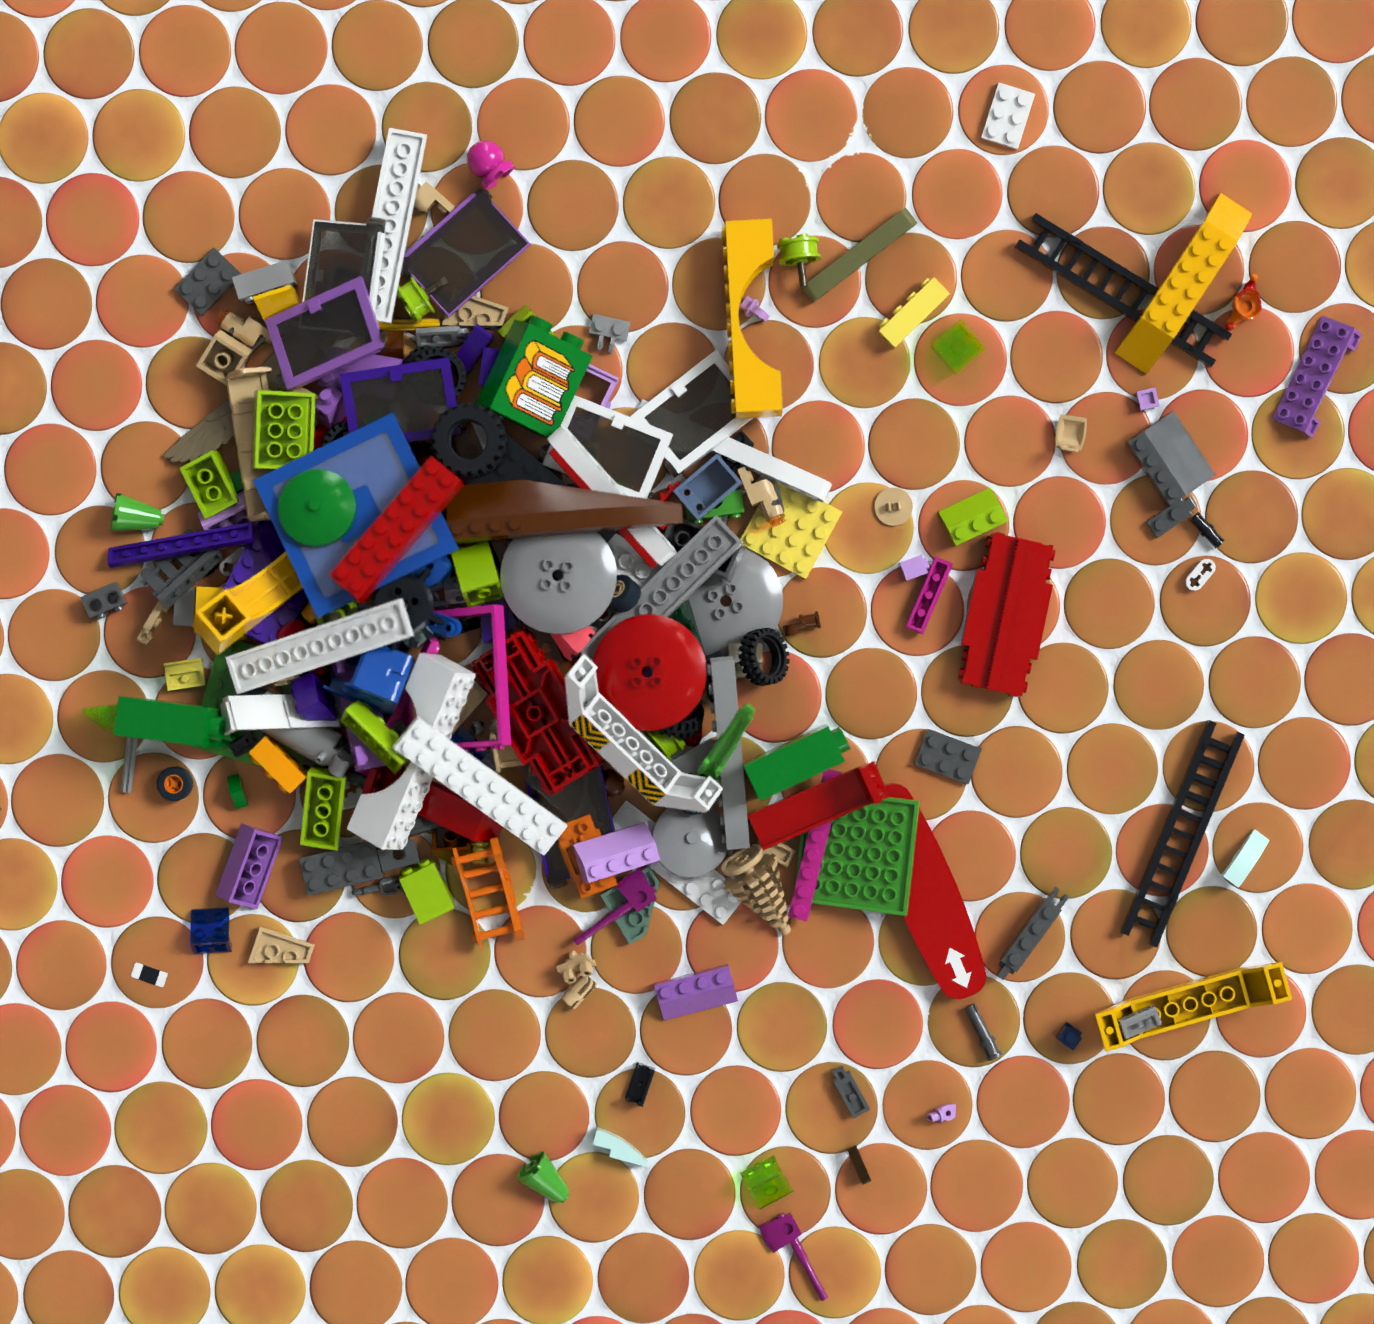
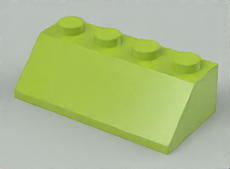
M358 700L345 709L340 721L396 775L410 761L393 748V745L399 739V735L394 730H389L385 726L384 720L379 716H375L371 712L369 705L365 702L362 703Z
M313 765L307 772L300 845L338 851L346 784L345 776L336 777L328 771V768Z

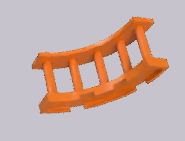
M498 837L490 839L491 846L486 850L459 856L457 848H453L454 856H451L453 868L457 867L468 902L475 931L472 933L474 944L478 943L480 950L484 949L482 940L508 933L515 934L517 940L525 939L520 915H518L517 907L513 906L517 902L507 865L502 857L503 852ZM486 857L495 859V862L491 865L464 871L462 866L463 863ZM491 872L500 874L501 881H499V884L470 891L467 882L468 878ZM499 891L501 893L505 892L507 902H504V905L475 912L472 898ZM504 912L510 913L512 923H509L508 926L480 933L477 919Z

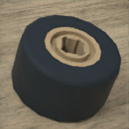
M617 575L616 589L609 606L621 613L631 610L640 599V586L628 575Z

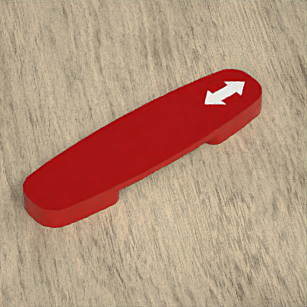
M896 783L885 784L890 797L914 800L908 789ZM919 808L908 915L903 917L923 959L944 994L953 999H964L976 994L985 985L987 976L984 963L955 879L931 828Z

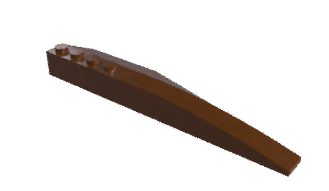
M530 480L464 485L447 505V526L456 544L683 524L682 504Z

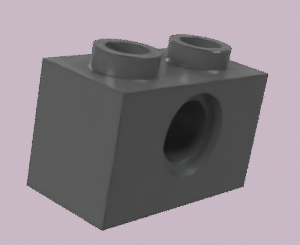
M408 837V842L402 850L404 856L401 859L395 858L393 854L395 849H377L382 872L421 861L416 840H411L410 837Z

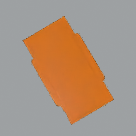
M590 813L565 822L568 827L558 838V846L571 879L576 883L581 899L617 886L618 883L615 875L590 883L582 881L573 844L601 836V832L595 827Z

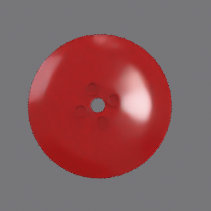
M654 614L638 615L618 623L603 637L593 658V663L598 667L596 669V678L599 693L637 730H661L681 722L695 709L705 690L707 663L700 643L684 625L665 616ZM649 666L652 668L653 674L651 677L646 678L643 675V669Z

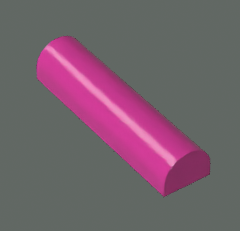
M935 556L907 621L906 628L922 635L924 634L953 563Z

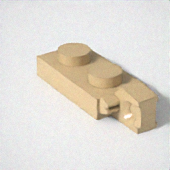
M159 600L137 637V640L145 645H148L153 639L152 631L161 624L162 619L160 617L163 612L167 613L169 610Z

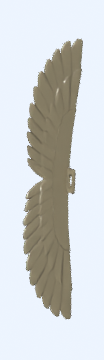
M327 302L321 305L322 310L312 314L311 320L330 322L331 318L328 317L330 314L329 307L326 308ZM298 325L289 337L283 341L293 377L303 371L302 368L311 362L309 358L319 351L318 347L325 341L323 336L327 331L300 329ZM274 352L261 366L272 369V372L266 374L269 391L282 390L286 385L276 353ZM229 398L206 416L203 421L183 435L164 454V457L166 459L171 458L170 461L174 463L178 461L181 463H185L188 460L193 461L212 450H217L222 442L223 445H226L232 437L234 438Z

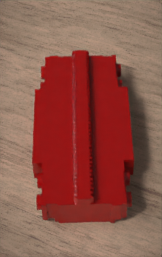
M996 532L991 533V537L987 536L985 547L988 548L987 555H983L981 564L984 570L976 569L961 639V645H966L968 648L963 650L962 660L965 662L964 667L959 669L958 679L961 680V684L968 683L971 686L1004 692L1018 697L1027 691L1028 682L1025 681L1026 674H1030L1032 663H1029V660L1038 659L1053 585L1047 584L1046 580H1050L1052 569H1049L1050 561H1054L1056 550H1053V545H1042L1040 542L1006 536L1004 533Z
M528 630L518 631L505 640L511 746L523 766L531 764V771L536 777L538 776L542 790L548 796L554 795L605 762L603 761L604 758L569 725L565 679L553 659L545 661L546 656L542 649H538L536 646V638L532 632ZM492 648L479 656V659L472 661L475 674L478 677L480 676L483 681L484 690L490 693V696L485 698V701L497 720L494 654Z

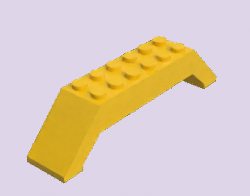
M1222 193L1219 194L1187 247L1114 354L1145 374L1150 371L1175 338L1239 241L1252 216L1251 212Z
M1282 962L1236 968L1129 998L1096 1013L1095 1017L1105 1052L1122 1048L1144 1037L1247 1008L1292 1000L1283 964ZM1154 1005L1162 1024L1126 1040L1117 1020L1145 1007Z

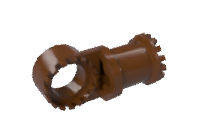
M818 611L811 615H799L800 623L783 626L784 636H790L804 632L809 628H821Z

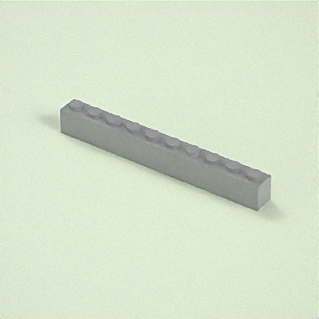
M733 656L710 658V664H707V674L711 676L712 683H708L709 695H713V702H710V711L715 716V721H711L712 732H716L713 747L738 711ZM740 738L720 777L716 780L723 788L721 796H718V805L723 810V814H719L720 826H724V833H721L722 844L726 845L727 850L750 848Z

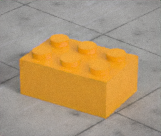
M268 735L249 752L252 762L257 766L260 764L265 769L263 772L271 780L274 778L279 783L277 786L284 793L288 792L290 794L294 792L307 779V771L276 740Z

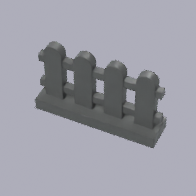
M188 529L184 532V534L194 533V531ZM218 549L198 552L193 558L186 554L155 560L157 567L153 571L149 568L141 570L140 576L143 580L140 582L144 586L148 584L155 591L152 593L155 598L168 609L222 561L224 557ZM176 558L184 565L179 570L171 564ZM160 572H163L169 578L165 583L157 577Z

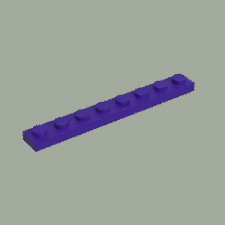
M253 522L111 547L108 548V565L110 568L253 543L255 542V525Z

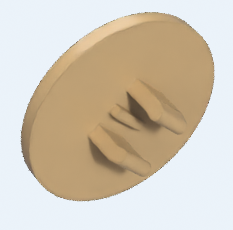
M893 487L883 490L877 496L874 508L881 522L886 525L897 526L909 519L912 514L913 503L907 492Z

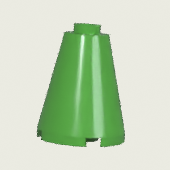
M116 493L114 500L116 504L112 511L110 531L158 529L159 525L163 526L164 514H161V510L121 493Z
M543 1151L536 1153L529 1159L531 1163L528 1166L524 1164L520 1169L517 1179L520 1183L555 1203L565 1202L569 1197V1188L547 1154Z

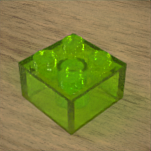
M962 320L958 321L930 346L955 375L986 349Z

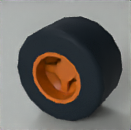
M179 766L169 767L158 776L157 789L166 800H182L192 791L193 778L185 768Z

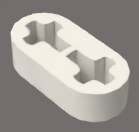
M1210 559L1201 560L1186 577L1185 586L1192 591L1199 590L1214 573L1215 563ZM1203 563H1210V572L1205 571L1203 574L1200 573L1204 568L1202 566ZM1199 575L1200 578L1197 580L1198 586L1194 585L1191 587L1190 578L1195 579Z

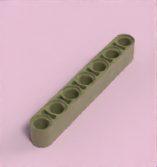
M904 208L807 282L808 287H801L809 300L814 303L914 227L917 221L907 208Z

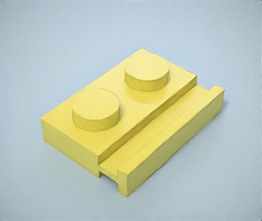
M203 658L163 663L168 691L207 685Z

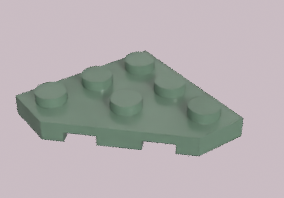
M648 866L642 871L650 885L652 884L657 891L659 880L651 867ZM616 886L600 895L610 913L628 901ZM655 901L639 912L633 908L615 920L629 945L646 935Z

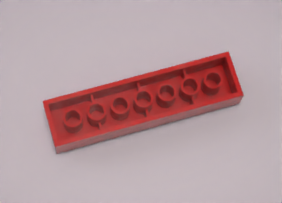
M431 456L329 576L363 604L464 486L462 481Z

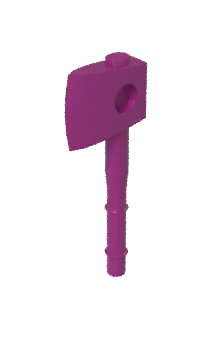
M641 868L625 876L616 886L628 901L573 940L577 945L602 928L604 929L609 923L617 920L633 908L639 912L657 899L655 895L656 889L652 884L650 885Z
M783 1212L777 1215L775 1219L760 1225L762 1237L773 1253L790 1243L821 1301L827 1299L828 1296L797 1238L802 1235V1232L792 1214H785Z

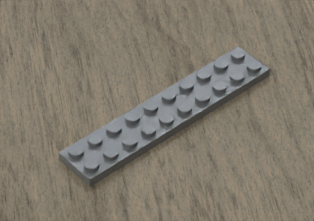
M715 515L640 589V599L634 608L627 612H617L590 639L580 653L582 655L585 654L593 662L596 649L603 637L614 626L628 618L645 614L669 617L743 542Z

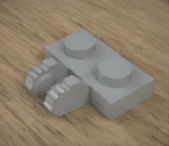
M593 314L589 333L600 335L597 350L601 351L603 348L604 337L611 338L608 353H613L616 339L627 342L631 322Z

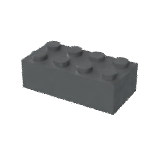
M683 518V524L668 525L664 537L678 553L703 526ZM742 544L712 575L731 583L746 549L745 545Z
M366 841L338 848V851L328 850L300 857L299 861L308 896L383 878L385 875L382 872L378 857V847Z

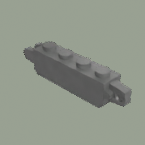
M1055 887L1048 897L1040 902L1002 954L1001 961L998 964L1001 968L996 974L1002 980L1005 979L1008 973L1013 975L1015 971L1017 972L1062 911L1061 908L1069 897L1067 894L1060 898L1057 905L1051 902L1058 894L1059 888Z

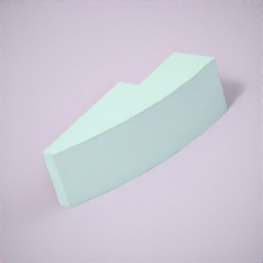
M1253 829L1232 857V861L1221 876L1239 888L1270 840Z
M597 1127L593 1145L611 1149L609 1155L611 1158L644 1167L647 1166V1159L632 1144L610 1131Z

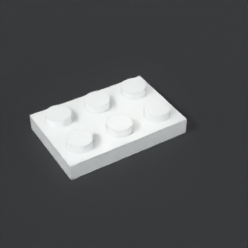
M998 83L981 139L1018 150L1035 94Z

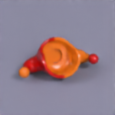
M1251 274L1250 280L1245 284L1244 289L1234 297L1232 302L1233 311L1226 320L1225 328L1231 331L1233 328H1236L1243 320L1247 321L1256 318L1261 312V300L1259 293L1256 291L1255 281L1258 279L1257 274Z

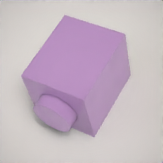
M922 555L899 563L905 581L928 573L927 569L930 568L927 558H923Z

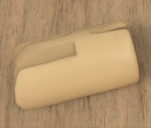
M580 976L561 998L568 1006L575 1010L593 991L597 983L590 977Z

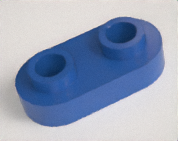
M434 612V615L446 621L445 624L437 625L434 623L433 625L432 621H430L427 625L432 632L449 638L458 636L462 630L458 619L439 612Z

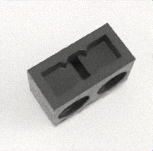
M114 582L80 597L89 618H95L96 620L106 617V612L111 610L115 613L124 609L123 605L127 604L119 582ZM112 593H116L118 596V601L114 604L109 600V596ZM95 600L100 603L98 611L92 609V603Z

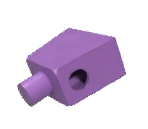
M331 385L321 391L320 397L315 402L317 422L327 429L342 421L346 416L343 393Z

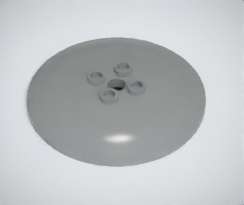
M585 532L513 539L502 560L500 580L502 592L508 606L522 622L545 633L567 634L591 625L605 612L616 589L617 570L612 551L598 532ZM555 570L563 572L562 580L555 581L552 575Z
M746 548L731 583L711 575L670 617L691 631L700 643L705 655L719 651L723 657H728L729 643H740L747 632L760 628L776 630L783 610L782 587L772 566L761 555ZM724 595L731 598V604L727 607L722 606L720 603V599ZM760 639L758 643L763 645L765 642Z

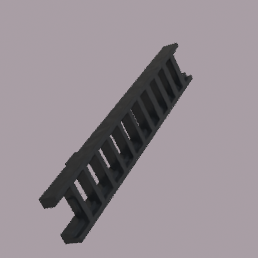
M1035 213L1031 221L1044 228V232L1038 236L1034 243V248L1020 239L1015 248L1137 322L1142 314L1136 310L1147 293L1154 296L1159 288ZM1049 232L1061 239L1051 257L1038 251ZM1065 242L1078 249L1067 267L1054 261ZM1082 252L1094 259L1083 278L1071 271ZM1098 262L1110 269L1099 288L1087 281ZM1114 273L1127 279L1116 297L1103 291ZM1130 283L1142 289L1132 307L1120 301ZM1192 310L1188 316L1190 320L1180 337L1175 336L1171 344L1206 366L1212 367L1216 360L1202 351L1213 333L1226 341L1229 340L1232 333ZM1198 323L1205 327L1206 331L1195 347L1186 341Z
M1207 720L1120 930L1121 933L1129 936L1135 921H1138V924L1145 927L1155 928L1149 942L1154 947H1158L1245 736L1240 732H1236L1231 746L1213 739L1211 736L1217 723ZM1208 745L1227 752L1224 763L1204 756ZM1200 762L1220 770L1216 781L1196 773ZM1193 780L1213 788L1209 799L1189 791ZM1186 798L1206 806L1201 817L1181 809ZM1179 815L1198 822L1194 836L1174 828ZM1171 832L1191 840L1187 853L1167 846ZM1164 850L1184 857L1179 871L1159 863ZM1157 867L1177 875L1172 889L1152 881ZM1150 885L1170 893L1165 906L1145 899ZM1142 903L1162 910L1157 924L1137 916Z

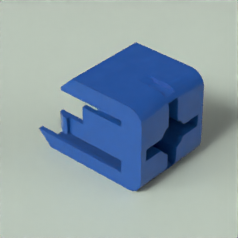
M382 646L346 658L347 664L357 667L351 682H344L333 677L330 687L324 685L323 688L334 695L352 702L358 700L362 703L365 702L372 710L382 714L393 715L415 659L390 647Z

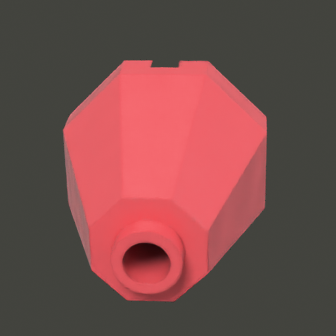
M587 626L576 632L551 634L564 657L571 661L573 659L571 655L574 654L576 656L590 641L591 638L588 635L590 633L594 635L595 631Z

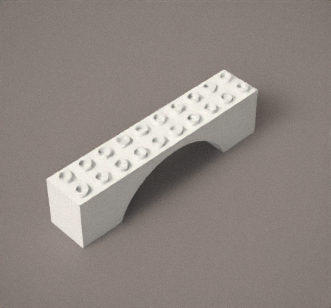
M419 653L405 689L414 703L417 716L448 739H451L453 728L459 720V714L467 701L466 697L474 684L476 674L442 655ZM411 761L406 771L394 784L376 793L360 795L347 829L380 849L403 850L408 842L409 833L415 825L417 814L422 808L425 795L429 792L433 776Z

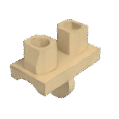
M573 950L569 952L570 958L566 959L565 963L556 966L564 981L572 984L577 980L576 974L580 973L583 977L592 975V967L596 966V962L587 953L577 954Z

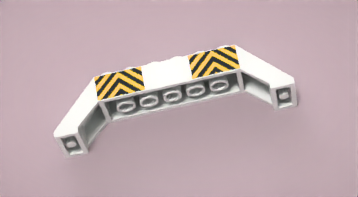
M583 654L565 676L569 725L652 805L706 813L723 788L710 775L702 777L682 773L645 736L635 729L599 693L596 678V669L598 667Z

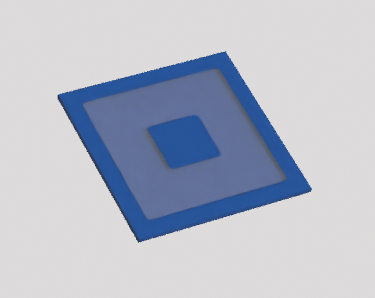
M393 412L253 480L317 618L356 600L338 585L329 574L420 470ZM313 469L328 470L341 476L351 487L357 504L356 517L348 533L339 541L324 547H309L292 539L282 527L278 515L279 498L286 484L298 474ZM442 513L436 517L375 590L459 550Z

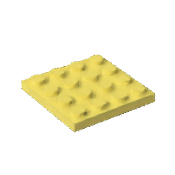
M772 481L773 486L780 488L784 515L767 521L758 506L740 540L745 547L806 579L842 511L825 502L816 501Z

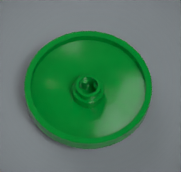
M323 469L308 470L292 478L284 487L278 502V515L284 530L292 539L309 547H324L342 539L351 529L357 511L356 498L349 484L336 473Z

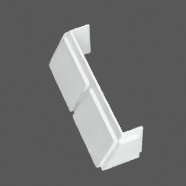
M292 694L227 696L223 698V703L220 704L221 717L225 718L226 723L225 735L237 730L331 727L336 730L341 727L338 716L335 721H308L302 715L300 716L295 709L297 704Z

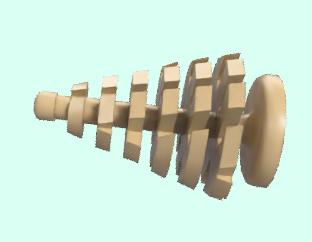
M752 844L750 848L739 849L730 855L721 866L723 873L727 876L723 888L727 892L732 893L737 900H741L742 904L746 907H750V910L755 914H759L762 920L768 921L771 927H778L781 935L789 934L791 928L786 923L789 917L788 912L785 911L787 909L786 902L782 899L784 892L779 877L780 873L776 855L773 853L771 855L764 854L763 849L758 844Z

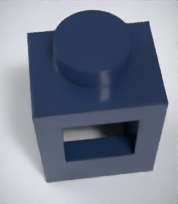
M1066 1021L1055 1037L1071 1050H1074L1082 1039L1080 1037L1082 1032Z

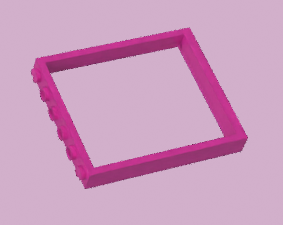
M485 605L436 610L434 612H439L453 618L491 615L498 740L455 744L467 752H470V748H475V751H487V747H492V750L504 749L505 745H511L504 606ZM412 699L408 705H405L402 710V718L400 719L407 728L413 722Z

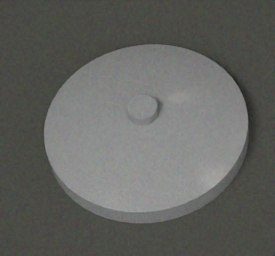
M711 807L706 813L702 812L697 815L684 813L681 809L676 808L665 810L657 819L652 832V837L655 840L660 857L658 862L668 872L682 878L702 877L716 869L727 853L726 845L722 844L721 833H724V826H720L719 814Z

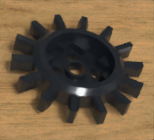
M426 568L419 578L414 576L412 572L371 593L373 595L371 603L358 604V609L367 610L398 599L406 600L408 603L406 612L414 636L408 638L411 649H416L417 641L415 634L422 632L426 639L432 641L434 636L427 629V625L430 621L437 625L445 624L446 621L441 617L435 616L434 611L435 607L444 608L449 606V602L445 600L435 601L433 593L441 590L444 584L440 582L429 587L425 581L431 575L432 570ZM396 588L402 590L400 595L395 594ZM413 598L418 599L417 605L412 604ZM400 641L391 643L392 649L397 650L400 646Z

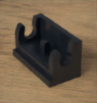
M637 1062L625 1096L626 1101L634 1102L638 1106L643 1107L655 1072L654 1067Z

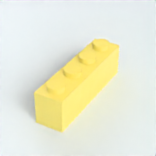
M935 277L932 280L927 278L920 285L922 289L917 294L914 291L906 299L908 303L904 307L900 305L893 311L895 316L890 321L886 318L879 325L881 329L878 333L893 348L899 345L949 296L950 293Z

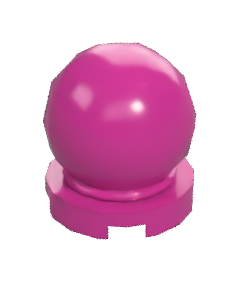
M478 141L468 151L467 164L469 169L475 176L483 178L481 185L486 190L498 184L496 180L502 175L506 178L515 169L511 160L504 161V153L501 147L492 141Z

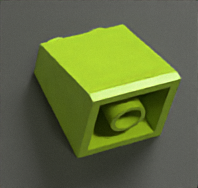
M488 541L477 542L467 548L461 547L459 550L451 553L461 592L468 607H475L505 598Z
M434 858L430 860L424 859L418 863V866L405 868L399 874V881L420 925L455 908L454 898Z

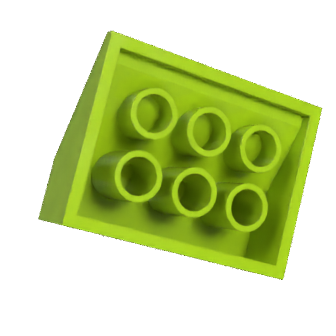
M254 391L251 469L276 470L314 450L316 393Z

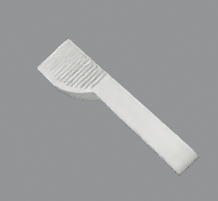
M642 399L637 411L647 404L648 401ZM657 407L645 417L650 425L673 434L669 448L673 453L677 454L691 453L716 433L714 430L712 431L662 407ZM630 427L628 428L627 435L655 447L644 433ZM730 437L711 451L713 454L718 453L727 457V460L731 462L741 463L740 466L819 502L825 501L832 486L830 482Z

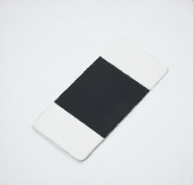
M136 962L131 977L164 987L168 973Z

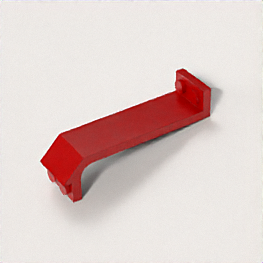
M873 761L762 809L751 811L747 816L761 848L766 850L869 804L875 803L876 805L890 796Z
M387 766L371 768L362 794H372L388 788L403 775L406 768L403 767L396 775ZM431 781L429 792L425 795L422 808L417 815L472 841H490V839L496 837L499 840L503 826L451 789Z

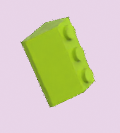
M991 488L985 489L938 512L954 546L1008 522Z

